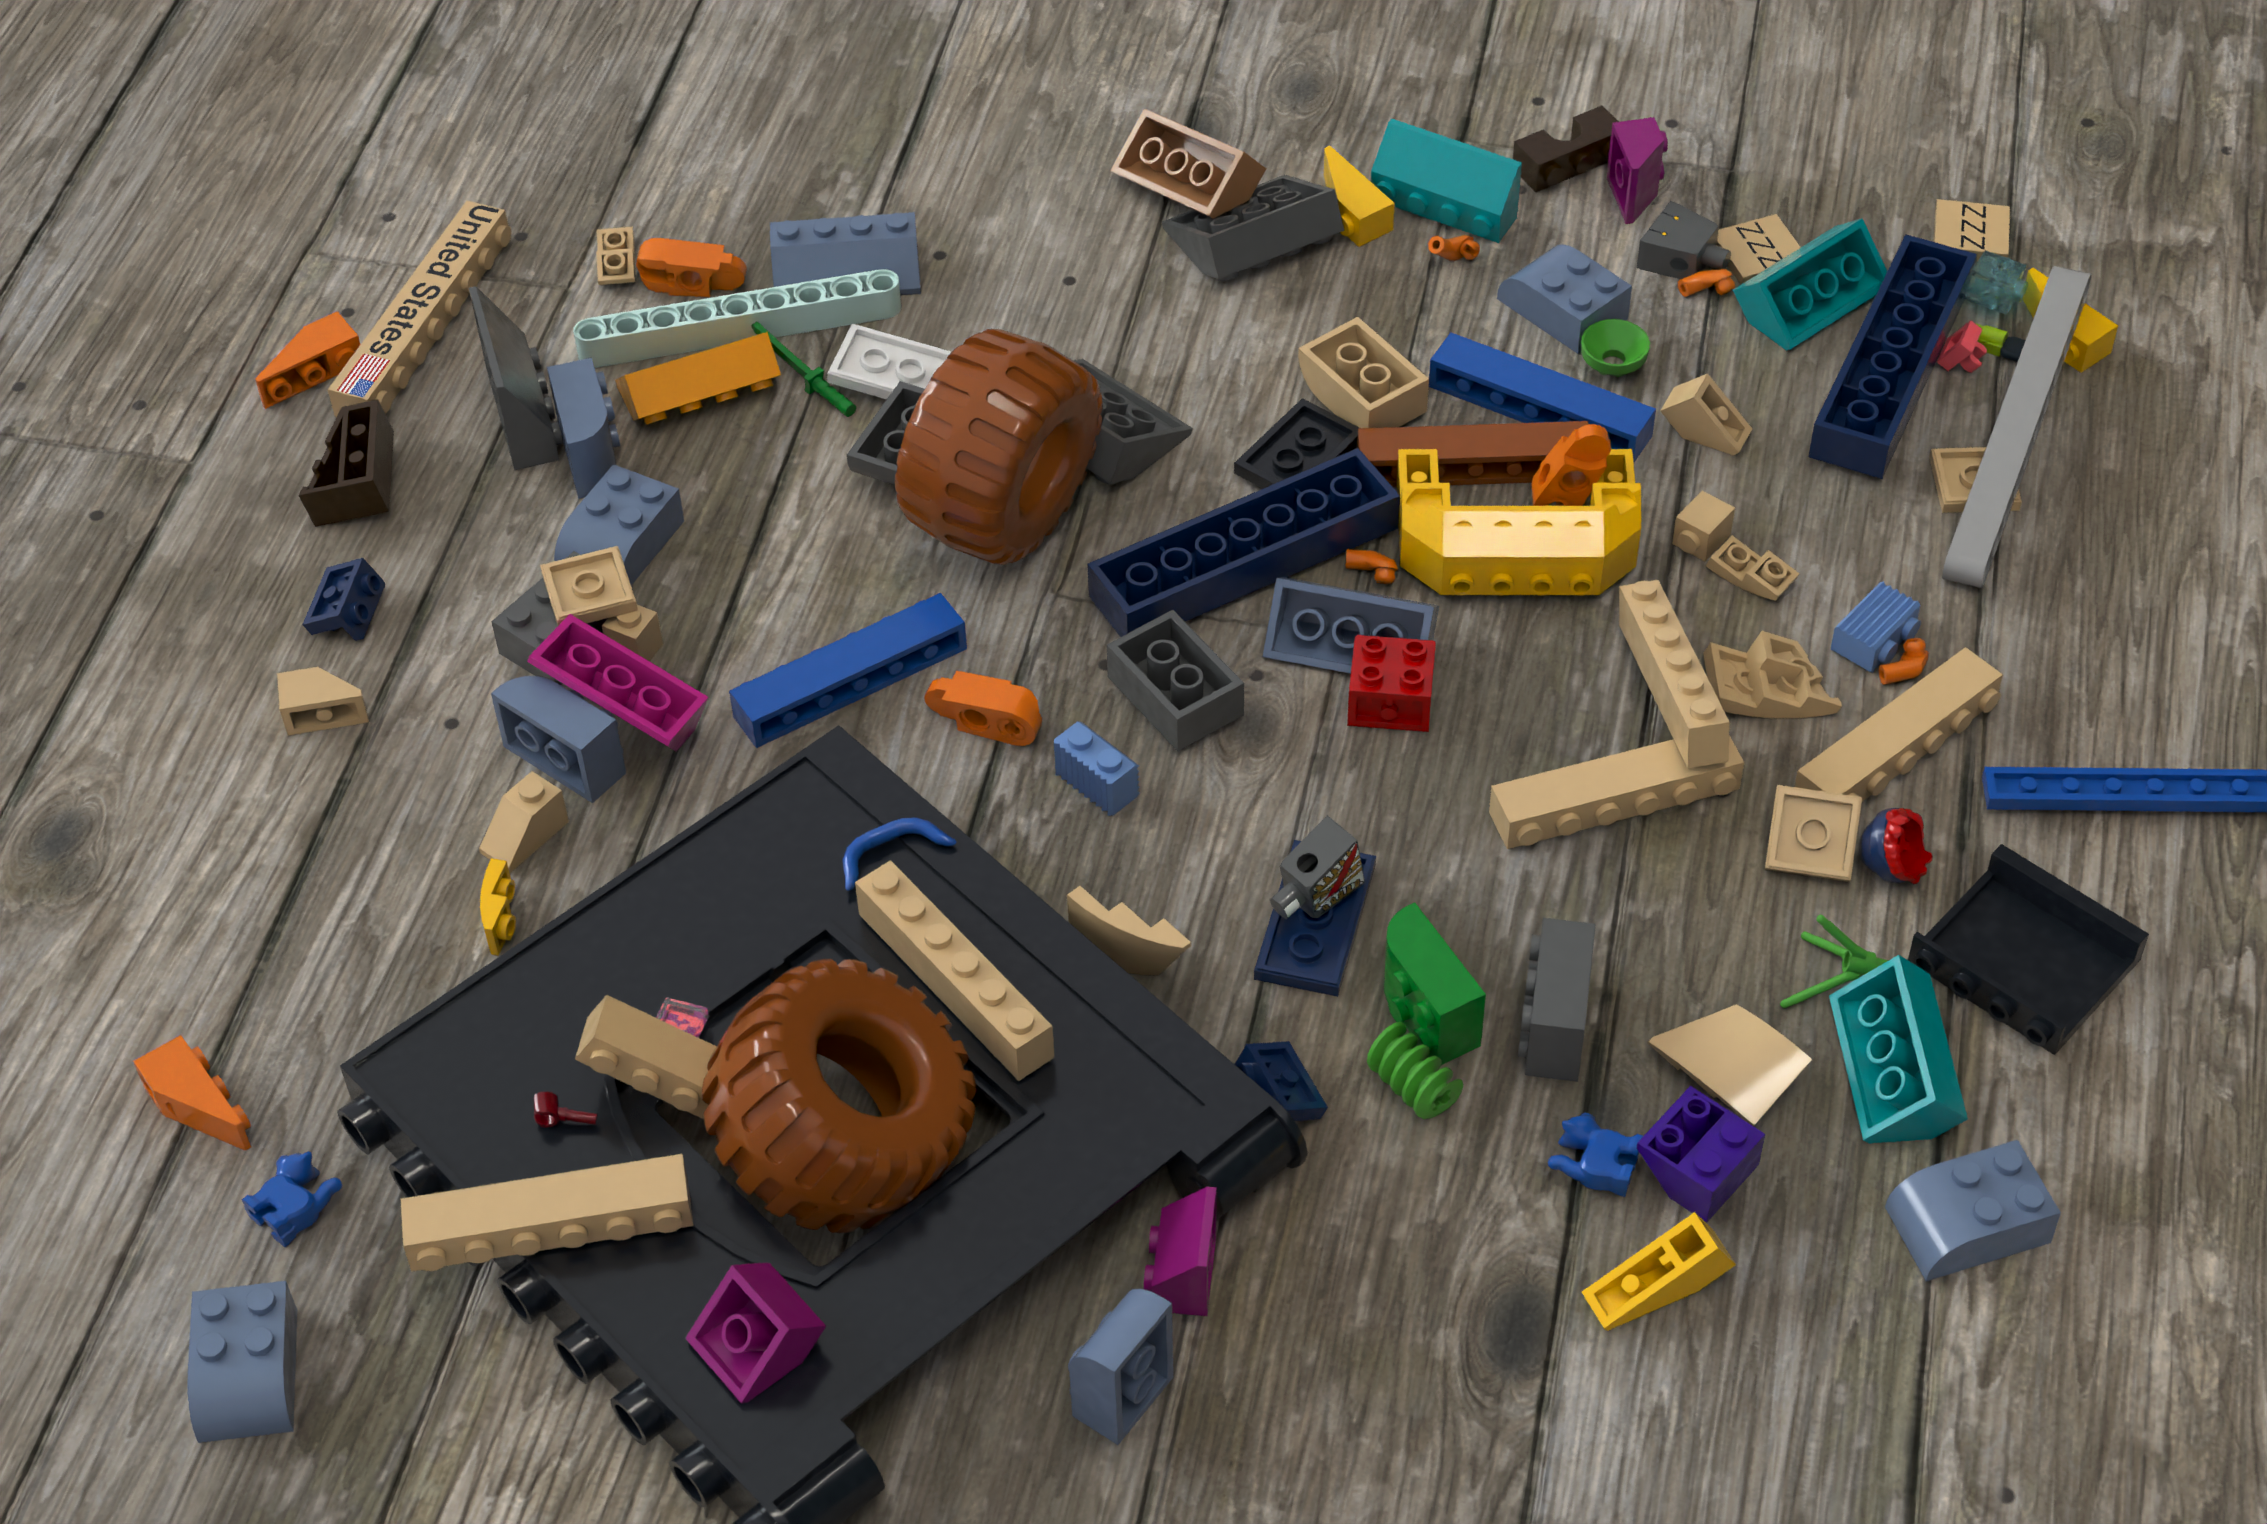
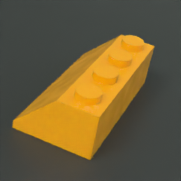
M768 332L636 371L616 379L615 382L633 421L643 418L645 425L667 419L665 411L679 407L681 414L702 408L701 400L715 396L716 402L719 403L738 397L736 389L750 385L752 392L774 386L772 378L780 376L781 372Z

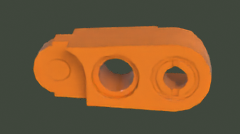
M651 238L644 241L640 246L636 266L644 285L649 290L668 293L671 296L710 297L712 290L733 291V289L740 287L744 283L747 271L746 264L742 259L733 256L731 253H723L725 245L666 238Z
M1595 424L1584 425L1574 429L1569 437L1562 436L1542 461L1539 470L1533 477L1531 483L1533 506H1549L1553 502H1556L1555 506H1583L1592 491L1593 483L1598 482L1607 468L1606 458L1611 452V442L1608 432L1604 427Z
M956 671L952 679L941 677L940 679L933 680L925 693L924 700L928 707L938 713L939 716L956 720L958 731L1015 746H1026L1035 740L1042 726L1038 700L1033 692L1023 686L1013 685L1012 681Z

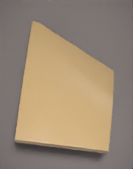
M1761 631L1747 653L1711 642L1703 653L1707 678L1724 712L1762 718H1808L1836 714L1842 707L1839 698H1830L1820 683L1823 676L1809 661L1808 655L1798 641Z
M1081 886L1067 894L1068 922L1127 973L1160 975L1184 951L1191 947V942L1164 918L1150 927L1123 902L1108 911Z
M1737 1004L1656 1035L1647 1042L1677 1070L1682 1069L1713 1098L1718 1097L1741 1119L1752 1126L1759 1121L1812 1060L1799 1047L1773 1027Z

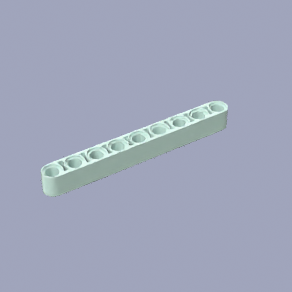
M880 269L583 319L574 326L573 330L578 359L592 358L594 368L715 348L755 336L756 333L751 327L755 322H759L776 338L888 319L899 314L901 310L899 277L891 270Z

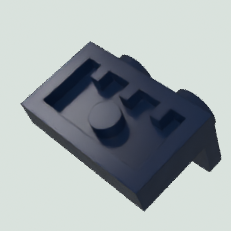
M364 558L326 567L302 625L311 635L329 630L334 631L343 627L355 641L364 639L384 590V580Z
M1289 1041L1245 1045L1235 1062V1065L1271 1095L1291 1115L1294 1121L1322 1118L1328 1106Z

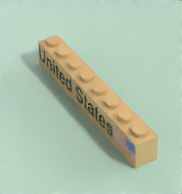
M471 201L464 203L328 388L335 417H337L341 407L373 400H379L385 414L390 410L392 402L398 393L407 386L409 378L416 368L425 361L427 353L436 340L438 341L442 337L444 329L452 318L458 315L462 304L470 294L469 288L477 287L485 272L493 266L494 260L502 248L509 244L511 228L508 226L505 210Z

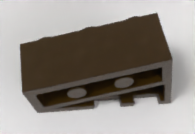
M379 400L341 407L325 440L327 449L322 459L315 460L312 467L314 476L309 486H303L298 495L315 527L389 512L394 430Z

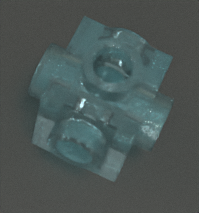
M1985 250L1970 273L1965 300L2007 314L2014 302L2020 303L2026 293L2028 282L2024 281V275L2027 265Z

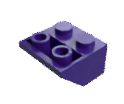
M1690 1086L1639 1140L1637 1150L1668 1197L1691 1213L1695 1212L1707 1223L1759 1165L1765 1134Z

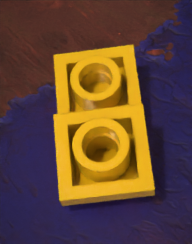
M493 858L490 859L482 882L480 911L490 953L499 956L505 941L511 940L515 932L516 918L512 915L509 905L514 897L515 881L511 879L507 861Z

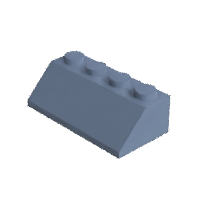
M915 212L770 222V247L774 287L887 269L895 272L899 277L900 295L921 294Z
M1286 577L1276 578L1262 657L1351 673L1356 635L1433 640L1439 605Z

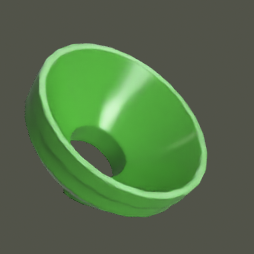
M1607 319L1595 322L1584 331L1581 339V353L1586 363L1602 375L1616 377L1624 376L1639 369L1645 363L1650 348V341L1645 331L1638 325L1621 319ZM1607 357H1618L1623 360V363L1610 364L1603 360Z

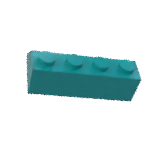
M1391 118L1371 170V182L1395 203L1394 207L1499 243L1517 219L1522 162Z
M1863 218L1831 228L1733 289V292L1748 323L1785 350H1790L1874 297L1888 271Z
M1897 955L1829 995L1863 1141L1867 1143L1929 1140L1968 1120L1929 973L1904 957Z

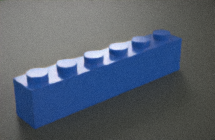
M1450 333L1430 359V388L1523 423L1588 421V425H1600L1608 432L1611 449H1632L1633 462L1636 461L1653 436L1656 408L1460 335Z
M941 593L926 600H921L911 607L887 616L870 626L850 633L842 639L815 649L801 658L781 665L773 671L729 690L733 718L753 745L758 748L966 650L965 622Z

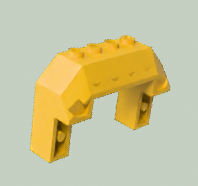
M1398 449L1397 493L1400 495L1398 524L1400 567L1440 595L1582 596L1602 594L1637 566L1641 535V483L1635 482L1632 449H1611L1610 454L1606 458L1607 468L1598 482L1592 485L1590 506H1451L1450 483H1439L1437 449Z

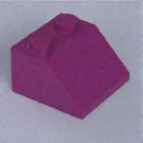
M1655 117L1612 123L1607 180L1625 224L1634 223L1656 198L1659 180L1664 179L1662 155L1664 152H1667L1668 141L1665 131H1660Z
M1217 1187L1203 1188L1161 1209L1160 1225H1151L1149 1253L1156 1255L1154 1265L1146 1264L1143 1289L1171 1302L1172 1313L1197 1316L1208 1315L1217 1240Z
M770 1263L731 1265L685 1339L741 1403H747L802 1364L826 1328V1325Z

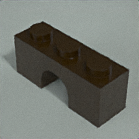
M1601 105L1573 117L1571 140H1557L1543 129L1514 141L1513 160L1522 162L1521 178L1535 192H1539L1608 163L1612 123L1619 121Z

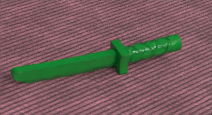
M759 322L751 325L756 335L768 332ZM768 332L773 351L804 378L805 392L809 395L815 391L818 394L820 393L825 400L827 399L831 405H834L846 417L854 414L856 405L823 379L824 370L817 367L811 370Z

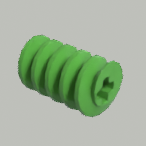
M1400 1021L1393 1023L1372 1044L1367 1056L1368 1067L1378 1073L1380 1079L1390 1085L1392 1091L1401 1096L1403 1102L1407 1106L1412 1107L1418 1117L1430 1119L1438 1116L1457 1101L1462 1093L1463 1081L1461 1079L1451 1081L1453 1071L1448 1067L1440 1069L1441 1059L1435 1055L1428 1057L1430 1053L1429 1047L1424 1044L1417 1046L1418 1037L1413 1033L1405 1034L1407 1028L1404 1023Z

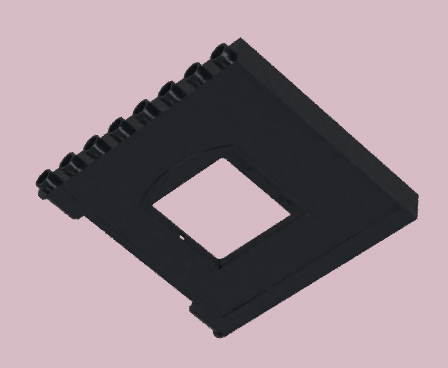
M839 725L340 1065L351 1102L337 1111L339 1120L353 1142L365 1154L369 1155L384 1145L398 1159L389 1166L393 1179L406 1198L683 1154L689 1184L693 1226L679 1228L670 1233L653 1232L634 1235L626 1240L610 1239L586 1243L577 1248L560 1247L538 1251L527 1256L517 1254L492 1259L505 1272L504 1275L497 1279V1284L513 1311L527 1324H532L545 1314L561 1330V1333L553 1338V1343L559 1356L576 1378L582 1383L588 1384L602 1373L619 1391L617 1395L611 1398L610 1402L616 1416L630 1435L640 1444L646 1445L660 1434L678 1453L669 1462V1465L683 1490L702 1508L707 1507L720 1497L739 1517L732 1524H842L871 1499L875 1498L885 1489L883 1477L867 1451L857 1443L856 1435L842 1421L1166 1164L1172 1182L1182 1198L1206 1187H1217V1220H1219L1251 1192H1257L1286 1167L1291 1169L1299 1167L1306 1161L1308 1155L1306 1141L1298 1125L1271 1095ZM915 817L930 821L956 840V844L953 846H943L935 844L919 834L913 833L899 836L869 849L861 855L858 861V880L891 860L1053 1026L1055 1058L1018 1081L859 915L856 887L850 891L845 889L842 861L847 847L857 837L889 822L901 818ZM822 959H833L837 965L847 959L862 961L867 964L868 971L873 973L879 968H884L898 975L896 983L907 990L912 986L921 990L927 996L924 1003L936 1015L940 1011L944 1013L952 1024L948 1032L953 1041L961 1040L966 1048L969 1058L964 1068L974 1074L976 1089L1010 1119V1124L936 1180L921 1195L905 1207L898 1209L828 1264L815 1266L657 1113L658 1107L665 1101L648 1093L640 1092L631 1085L607 1074L596 1072L590 1066L575 1060L587 1017L606 995L662 1021L668 1009L704 1017L706 1019L697 1037L717 1046L736 1014L744 1005L792 968L798 966L805 967L810 962ZM544 1091L555 1093L558 1096L559 1107L598 1114L597 1123L593 1125L559 1120L552 1127H540L534 1119V1095ZM468 1262L472 1266H476L479 1264ZM770 1263L822 1320L826 1328L802 1364L749 1402L741 1403L685 1338L731 1265Z

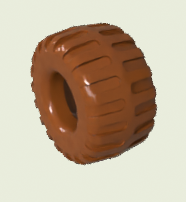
M987 329L967 338L963 345L956 347L948 355L944 363L934 372L925 390L921 393L911 418L907 423L897 456V472L895 474V489L899 508L911 523L949 548L999 565L1015 563L1025 558L1027 554L1035 551L1043 543L1044 536L1050 535L1059 524L1058 519L1063 512L1069 510L1074 501L1072 497L1079 485L1082 486L1087 475L1086 467L1089 460L1093 459L1097 447L1095 438L1099 435L1102 426L1100 414L1103 410V400L1098 381L1087 369L1042 342L1002 329Z
M822 959L810 962L805 967L798 966L781 975L763 991L749 1000L736 1014L711 1054L707 1066L708 1073L703 1080L702 1100L709 1105L704 1112V1123L707 1133L709 1135H716L718 1145L715 1147V1153L723 1167L731 1166L739 1177L735 1183L748 1196L753 1192L765 1201L764 1209L779 1218L788 1214L796 1218L797 1226L809 1230H818L826 1224L831 1233L853 1232L858 1227L869 1229L878 1226L898 1209L905 1207L930 1188L944 1174L963 1148L967 1139V1133L972 1127L976 1106L971 1101L976 1093L975 1077L971 1071L964 1068L969 1056L961 1040L953 1041L948 1031L952 1024L942 1011L936 1015L924 1003L927 996L915 986L907 990L896 983L898 975L884 968H879L874 973L868 971L867 964L858 960L847 959L837 965L833 959ZM817 1054L836 1062L851 1073L869 1092L882 1116L877 1117L859 1112L839 1099L823 1078L817 1062Z

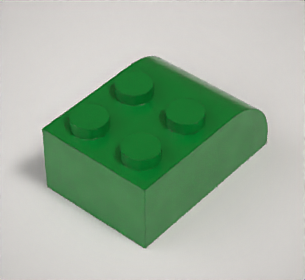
M1414 902L1402 908L1393 916L1387 928L1384 971L1385 998L1394 1020L1404 1023L1409 1032L1418 1037L1417 1046L1421 1044L1427 1045L1430 1050L1428 1057L1438 1056L1441 1059V1065L1481 1046L1486 994L1417 904Z

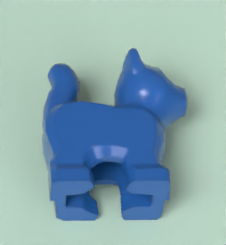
M1582 1113L1580 1116L1563 1121L1564 1133L1558 1141L1559 1145L1573 1149H1583L1585 1152L1580 1162H1576L1565 1155L1551 1156L1548 1159V1166L1580 1181L1587 1188L1611 1191L1619 1196L1626 1197L1631 1182L1630 1177L1632 1171L1635 1170L1640 1154L1637 1150V1143L1643 1136L1636 1134L1628 1137L1614 1130L1601 1129L1596 1123L1595 1117L1589 1113Z
M310 1151L303 1154L296 1153L289 1156H281L276 1162V1175L266 1181L256 1194L247 1195L242 1199L248 1216L259 1226L266 1222L274 1230L271 1233L273 1238L283 1247L288 1246L297 1233L311 1226L317 1220L319 1212L328 1204L332 1195L342 1189V1182L336 1177L324 1181L315 1194H312L303 1187L320 1174L319 1170L313 1167L311 1163L312 1153Z

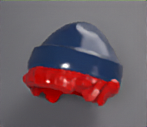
M1889 808L1880 811L1861 835L1859 855L1862 862L1886 882L1899 884L1909 881L1912 884H1918L1921 876L1927 874L1926 865L1933 860L1931 852L1925 850L1922 816L1911 809Z

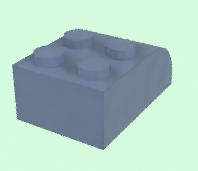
M1557 245L1503 281L1499 286L1497 299L1578 354L1581 352L1582 335L1590 325L1607 319H1621L1625 321L1628 319L1632 285L1574 247Z
M592 358L547 367L557 421L578 499L586 497L613 464L616 465L614 447L620 446L616 425H609V422L615 419L611 398H603L602 396L603 394H608L603 371H595Z
M613 464L565 521L557 539L554 561L565 559L574 551L582 555L618 546L630 584L632 585L684 522L679 489Z
M524 676L505 682L491 693L503 746L591 803L595 802L626 774L623 749L617 729L618 723L615 717L605 709L599 710L588 703L578 692L574 690L569 691L548 678Z
M2018 1140L1926 1167L1902 1181L1891 1192L1885 1205L1889 1216L1925 1281L2052 1242L2061 1214Z
M286 1281L192 1292L187 1386L191 1423L198 1443L294 1431L297 1308Z
M1144 1289L1130 1290L1114 1310L1105 1315L1098 1329L1084 1345L1074 1352L1068 1364L1072 1416L1117 1445L1120 1444L1174 1377L1172 1303Z

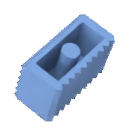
M1880 582L1835 627L1831 650L1873 673L1880 663L1887 664L1893 659L1902 640L1914 638L1921 624V621L1918 620L1920 603L1913 601L1911 597H1906L1904 593L1900 594L1898 589L1893 590L1891 585L1886 586L1884 582Z
M1077 721L1054 739L1056 776H1061V780H1067V784H1073V789H1079V793H1084V798H1090V802H1096V807H1102V811H1108V816L1115 815L1139 795V776L1137 775L1139 765L1082 722Z

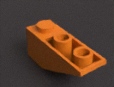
M338 311L304 326L255 378L265 409L339 375L360 346V341L357 333Z
M180 1035L133 1061L143 1087L163 1116L245 1151L251 1148L245 1130L251 1127L246 1114L239 1104L233 1107L230 1106L227 1101L231 1098L228 1089L219 1075L213 1078L209 1076L207 1071L210 1069V1065L198 1046L191 1049Z

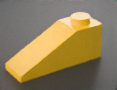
M1331 146L1324 148V179L1326 187L1335 189L1344 231L1340 233L1360 247L1393 231L1395 203Z
M2035 268L2028 270L2022 299L2033 319L2048 281V277ZM2085 303L2064 362L2082 373L2111 354L2118 325Z
M1694 1212L1583 1290L1582 1294L1603 1328L1609 1331L1700 1291L1736 1264L1714 1230Z

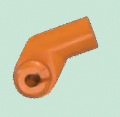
M1461 235L1450 239L1434 236L1428 243L1431 253L1449 261L1459 260L1463 257L1466 260H1472L1480 252V245L1474 241L1473 237L1468 235Z
M1726 269L1703 270L1679 280L1678 289L1684 297H1687L1715 285L1716 292L1719 295H1724L1735 289L1736 284L1731 278L1733 274Z
M1347 549L1345 569L1375 571L1374 578L1379 584H1392L1395 581V571H1398L1395 560L1377 551Z
M1907 639L1903 644L1905 652L1899 661L1879 666L1878 673L1883 685L1914 679L1922 673L1929 656V652L1925 650L1926 643L1923 639Z

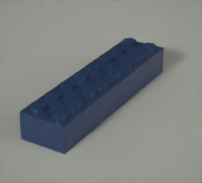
M1905 234L1814 423L1808 457L1883 479L1970 289L1977 254Z
M1357 448L1088 563L1089 597L1120 637L1171 610H1174L1185 622L1275 583L1276 578L1291 576L1346 552L1347 549L1355 548L1398 529L1400 495L1361 450Z

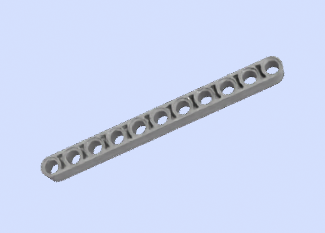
M2053 266L1950 545L1942 579L1978 588H1983L2082 313L2091 283V273Z

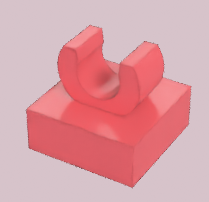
M1972 320L1947 338L1937 363L1947 371L1959 363L1964 370L1970 373L1979 368L1982 362L1978 359L1987 353L1985 346L1977 342L1982 329Z

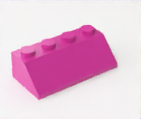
M571 614L532 652L527 661L537 669L675 752L695 731L709 698Z

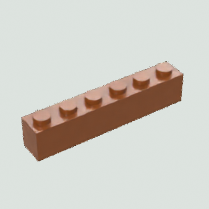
M1588 421L1359 428L1357 448L1361 450L1392 487H1397L1398 449H1437L1439 483H1450V485L1532 483L1535 473L1540 468V464L1562 436L1569 437L1574 429L1588 425Z

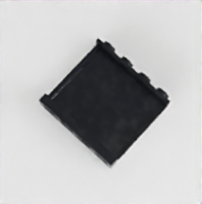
M2001 844L1992 853L1988 870L1925 936L1919 932L1914 934L1908 961L1950 988L1958 997L1967 999L1986 1011L1996 1021L2005 1023L2025 1036L2032 1044L2041 1046L2055 1055L2141 960L2149 933Z

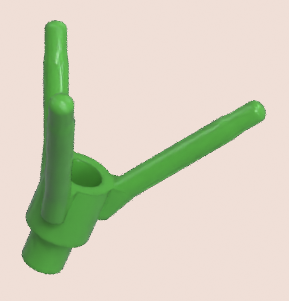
M1820 914L1816 918L1817 922L1844 947L1805 931L1801 934V938L1842 957L1843 973L1782 1000L1780 1005L1785 1009L1843 983L1854 981L1889 960L1877 958L1874 952L1866 951L1856 945L1838 927Z

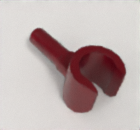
M544 1091L534 1095V1119L540 1127H552L559 1120L593 1125L597 1123L598 1114L559 1107L558 1096L555 1093Z

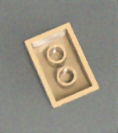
M1359 317L1298 348L1300 368L1313 394L1336 416L1359 428L1400 427L1427 412L1429 378Z

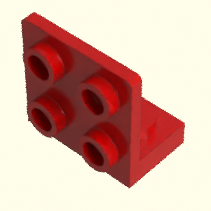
M1356 635L1349 685L1347 726L1429 732L1436 642L1433 640Z

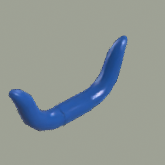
M915 817L901 818L868 831L857 837L847 847L842 861L845 889L850 891L855 887V882L859 878L858 861L861 855L869 849L899 836L913 833L922 835L935 844L943 846H953L956 844V840L930 821Z

